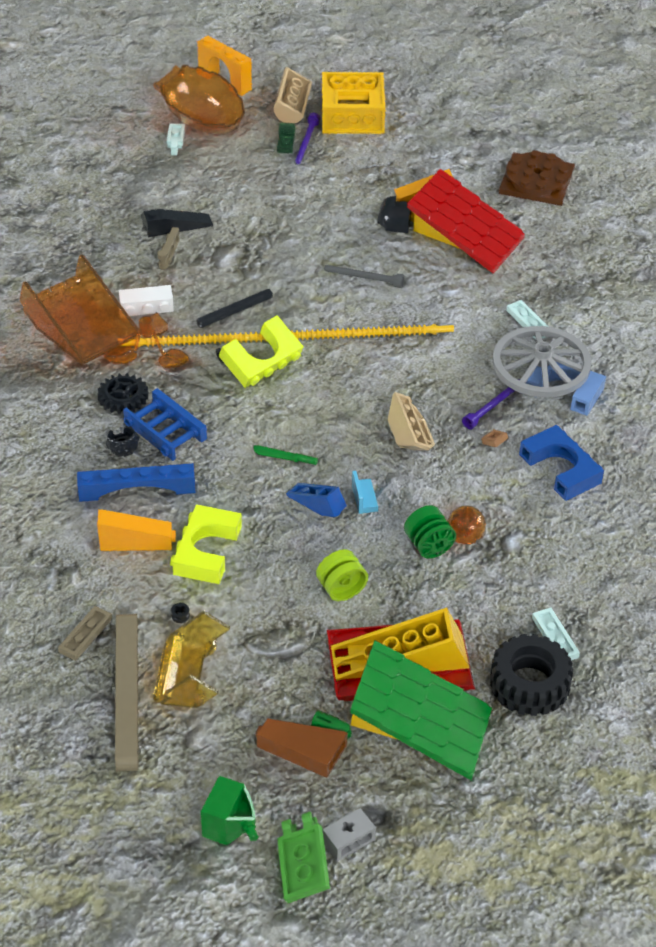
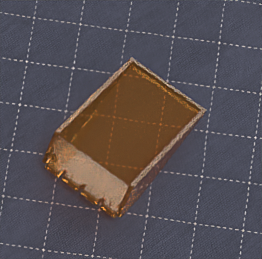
M82 254L78 259L75 276L66 279L65 283L60 282L50 287V290L46 289L37 294L25 281L22 283L19 301L23 305V311L38 331L78 363L84 365L141 336L142 332Z

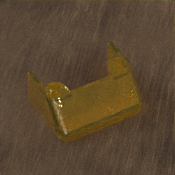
M202 611L171 633L164 645L153 700L161 705L197 708L216 696L219 690L200 680L204 659L215 652L217 638L229 631L230 626L208 612Z

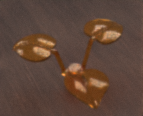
M157 312L152 316H144L139 319V330H137L134 348L132 346H116L107 354H104L105 359L112 363H130L137 358L135 351L138 349L140 336L143 335L144 338L154 336L160 353L163 355L159 358V364L162 367L176 368L189 361L188 355L181 350L170 349L167 352L163 351L157 335H161L168 330V323Z

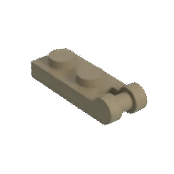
M172 227L170 233L166 236V243H163L161 250L157 253L159 259L158 267L162 270L169 267L180 242L179 228Z

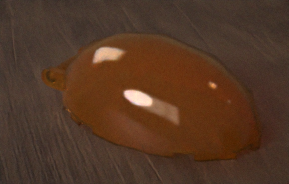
M175 65L172 68L173 70L161 80L153 83V87L162 94L170 112L181 122L201 132L224 135L237 130L245 114L243 99L238 95L236 88L220 74L204 70V67L197 66L195 68L189 67V65H182L179 68Z

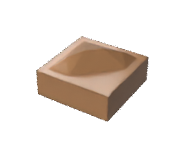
M493 429L482 437L481 440L484 445L497 447L508 439V435L506 432Z

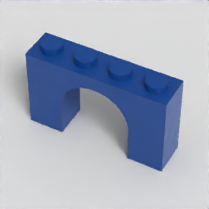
M558 425L521 441L519 455L530 466L550 457L567 459L575 466L557 475L555 479L554 490L565 501L602 484L603 468Z

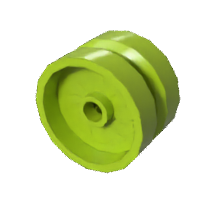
M347 549L335 551L325 557L316 570V577L331 599L337 602L353 598L362 591L368 582L367 571L354 553Z

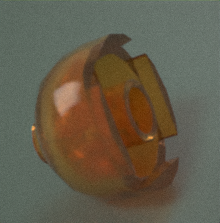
M469 505L460 506L449 515L448 522L456 532L455 541L457 543L474 544L476 540L484 537L486 532L485 517L476 507Z

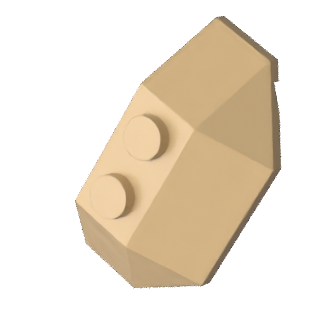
M394 392L387 420L396 444L401 448L410 450H430L435 446L425 419L411 403L412 400L409 396Z

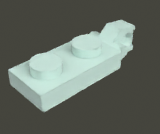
M169 124L167 148L171 149V155H177L178 148L183 146L185 124Z

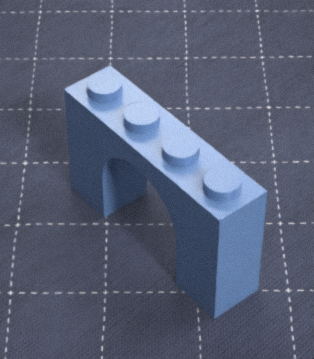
M556 362L571 380H574L581 373ZM550 365L547 366L549 382L562 380ZM536 367L526 384L543 387L541 367ZM590 371L586 382L572 396L570 410L588 416L604 390L606 376Z

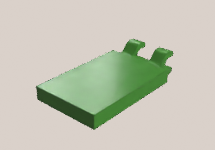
M310 811L302 814L304 828L298 831L296 824L291 825V819L281 822L283 836L278 837L277 840L284 900L287 903L330 889L322 826L318 824L316 817H312Z

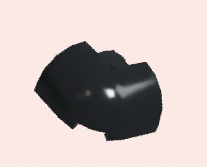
M396 196L385 198L380 205L378 224L385 227L386 231L408 233L412 212L407 208L408 202L396 201Z

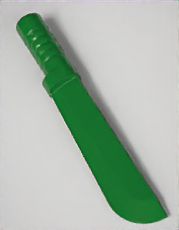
M254 445V451L258 455L291 460L297 463L304 462L312 465H317L318 458Z

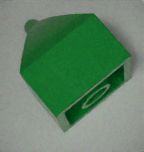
M219 775L200 811L202 837L229 845L242 834L247 833L250 841H256L259 838L255 830L256 815L252 799L245 784Z

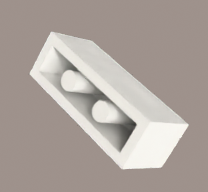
M171 285L119 290L122 317L174 312Z

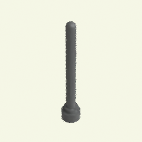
M331 265L324 266L326 272L389 282L398 288H402L404 284V274L397 273L396 275L389 276Z

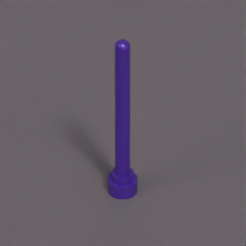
M312 112L308 116L307 121L309 125L295 159L296 164L301 163L314 127L319 125L321 117L318 113Z
M507 387L477 412L465 415L462 418L463 425L469 430L473 429L478 425L479 419L515 390Z

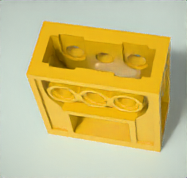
M322 72V134H384L386 107L383 72Z

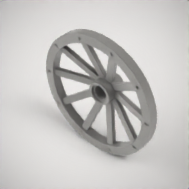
M529 326L511 331L498 341L493 352V368L500 380L515 391L535 397H558L577 390L586 382L591 370V356L586 346L568 332L546 326ZM535 336L537 343L533 345L521 338ZM542 336L555 338L556 340L551 343L544 342ZM515 342L529 350L504 349L510 343ZM562 342H565L574 349L554 348L560 345ZM558 355H580L583 366ZM501 356H526L504 367L500 358ZM533 361L520 381L508 373V371ZM556 362L581 373L574 380H571ZM550 365L566 384L549 387L547 366ZM537 366L542 369L543 387L526 384Z

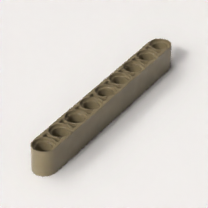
M137 614L116 615V772L138 771Z

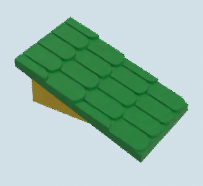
M374 640L350 709V713H352L350 726L400 740L472 781L492 707L488 703L464 692V689L432 674L427 668L405 658V655Z

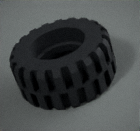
M521 634L518 638L516 636L509 638L508 642L504 641L496 649L492 659L490 686L494 696L498 697V701L502 705H507V709L512 712L514 710L518 711L520 715L525 713L530 714V716H537L539 713L545 715L550 710L552 712L557 710L567 700L572 683L573 663L568 656V652L564 648L561 649V645L556 641L552 642L546 636L543 638L538 637V634H532V636ZM522 668H533L543 672L548 678L543 681H528L516 675L515 671Z

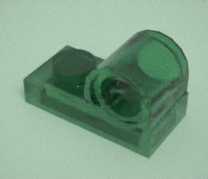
M279 122L277 153L293 154L295 123Z

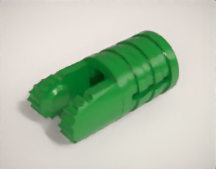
M317 710L312 719L311 726L347 732V740L352 737L349 723H345V721L340 720L338 717Z

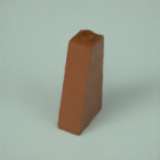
M267 718L263 726L260 725L258 727L255 737H257L258 748L327 778L347 747L348 733Z

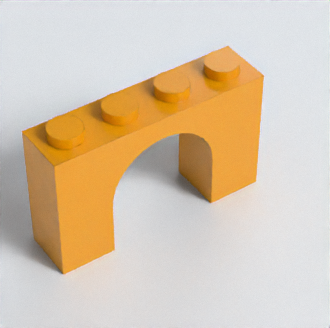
M210 36L197 41L198 71L200 74L208 78L220 72L219 59H221L226 64L230 73L231 91L243 96L252 90L251 58Z

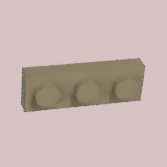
M94 606L58 647L59 653L76 661L112 620V614Z

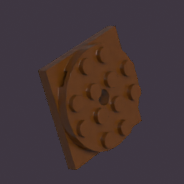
M537 150L522 154L513 152L506 166L499 194L562 206L575 164L564 162L553 153H544Z

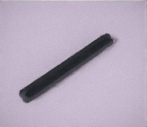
M265 289L199 317L196 320L197 325L203 328L271 299L273 292L270 289Z

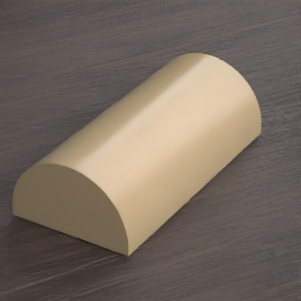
M288 67L284 69L274 105V113L280 121L294 124L304 117L312 81Z

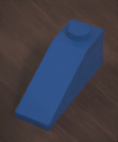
M297 483L286 493L287 497L321 516L336 517L347 506L339 487Z

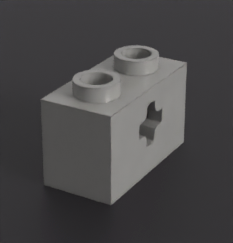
M361 808L354 812H348L340 820L331 822L322 829L324 845L337 862L373 842L376 835V827Z

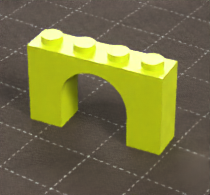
M278 316L263 323L260 331L261 335L274 350L275 356L272 358L261 360L252 357L237 339L221 348L220 359L244 388L256 385L263 377L271 376L275 370H281L290 361L295 362L301 357L304 346Z
M196 504L194 511L189 514L188 525L183 528L182 540H178L177 552L171 557L170 566L173 567V575L220 584L225 572V556L202 552L196 549L194 545L200 539L212 536L237 541L242 528V513Z

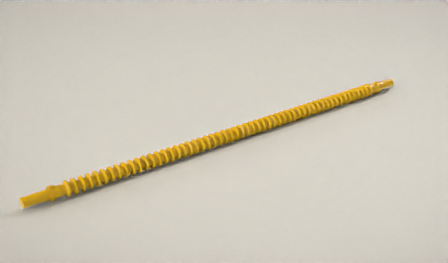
M424 324L422 327L420 325L418 327L415 325L413 327H410V325L405 327L403 325V327L398 326L397 328L395 326L393 328H390V326L380 328L378 326L377 329L375 327H372V329L370 327H367V329L364 327L362 329H359V327L354 329L353 327L351 330L349 328L347 330H344V328L342 330H339V328L337 330L333 328L329 330L327 328L326 331L324 329H321V331L318 329L316 331L313 329L308 331L307 329L305 332L303 330L301 332H298V330L293 332L291 330V332L297 339L303 341L304 338L306 340H309V338L312 340L314 338H317V340L322 338L323 340L325 337L327 339L329 337H332V339L334 337H337V339L339 337L343 339L347 337L349 339L350 336L352 338H355V336L358 338L360 336L363 338L368 336L369 338L371 335L373 337L375 335H378V337L380 335H383V337L388 335L390 337V335L395 336L396 334L398 336L401 334L403 336L406 334L409 336L413 334L415 336L417 333L418 335H421V333L424 335L426 333L437 335V333L454 332V325L436 326V324H432L431 326H426ZM235 332L234 335L231 333L229 335H226V333L224 335H221V333L216 335L214 333L213 336L211 334L208 336L206 334H203V336L200 334L198 336H195V334L190 336L188 334L187 337L185 335L183 337H180V335L169 337L168 335L166 338L164 336L162 338H159V336L157 338H154V336L149 338L147 336L146 338L118 339V346H136L138 348L143 345H147V347L149 345H152V347L157 345L159 347L161 344L162 346H165V344L168 346L170 344H173V346L175 344H178V346L183 344L185 346L186 343L188 345L191 343L194 345L196 343L199 345L204 343L206 345L207 342L209 344L211 342H214V344L216 342H219V344L224 342L226 344L235 339L240 341V343L242 341H245V343L250 341L252 343L253 340L255 342L258 340L263 342L266 339L261 333L258 334L257 332L255 334H252V332L250 334H247V332L236 334Z

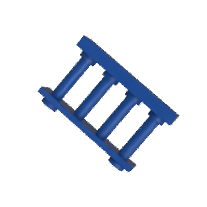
M158 388L152 391V403L141 410L133 413L128 408L123 409V420L126 426H131L138 434L172 461L176 460L175 448L192 437L201 443L207 440L206 425ZM155 409L163 412L147 423L140 419ZM168 418L174 421L173 424L159 433L153 429V427ZM179 428L187 431L172 442L165 439L166 436Z

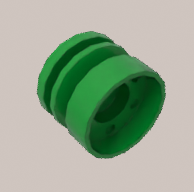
M433 505L417 509L407 518L404 524L406 535L414 543L421 556L426 559L441 556L453 546L456 540V532L449 522L446 521L438 507Z

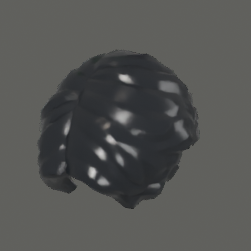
M125 426L124 432L116 435L110 430L107 435L106 446L113 454L119 457H126L132 455L137 449L140 436L131 426Z

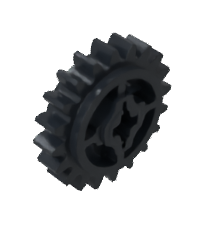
M119 373L117 377L111 375L110 380L105 378V383H100L97 393L100 406L104 405L105 410L110 408V413L117 411L118 414L123 412L124 408H128L132 412H135V408L141 409V404L146 405L149 394L146 382H142L141 377L136 379V375L130 377L128 373L125 376Z

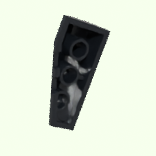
M152 209L141 214L148 237L168 234L172 227L179 228V232L213 226L212 220L207 213Z

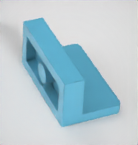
M352 471V489L359 514L378 512V503L371 479L359 480L357 472Z

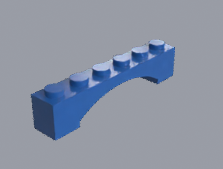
M194 464L77 472L79 502L98 501L99 497L107 493L131 487L165 488L175 491L176 495L196 493Z

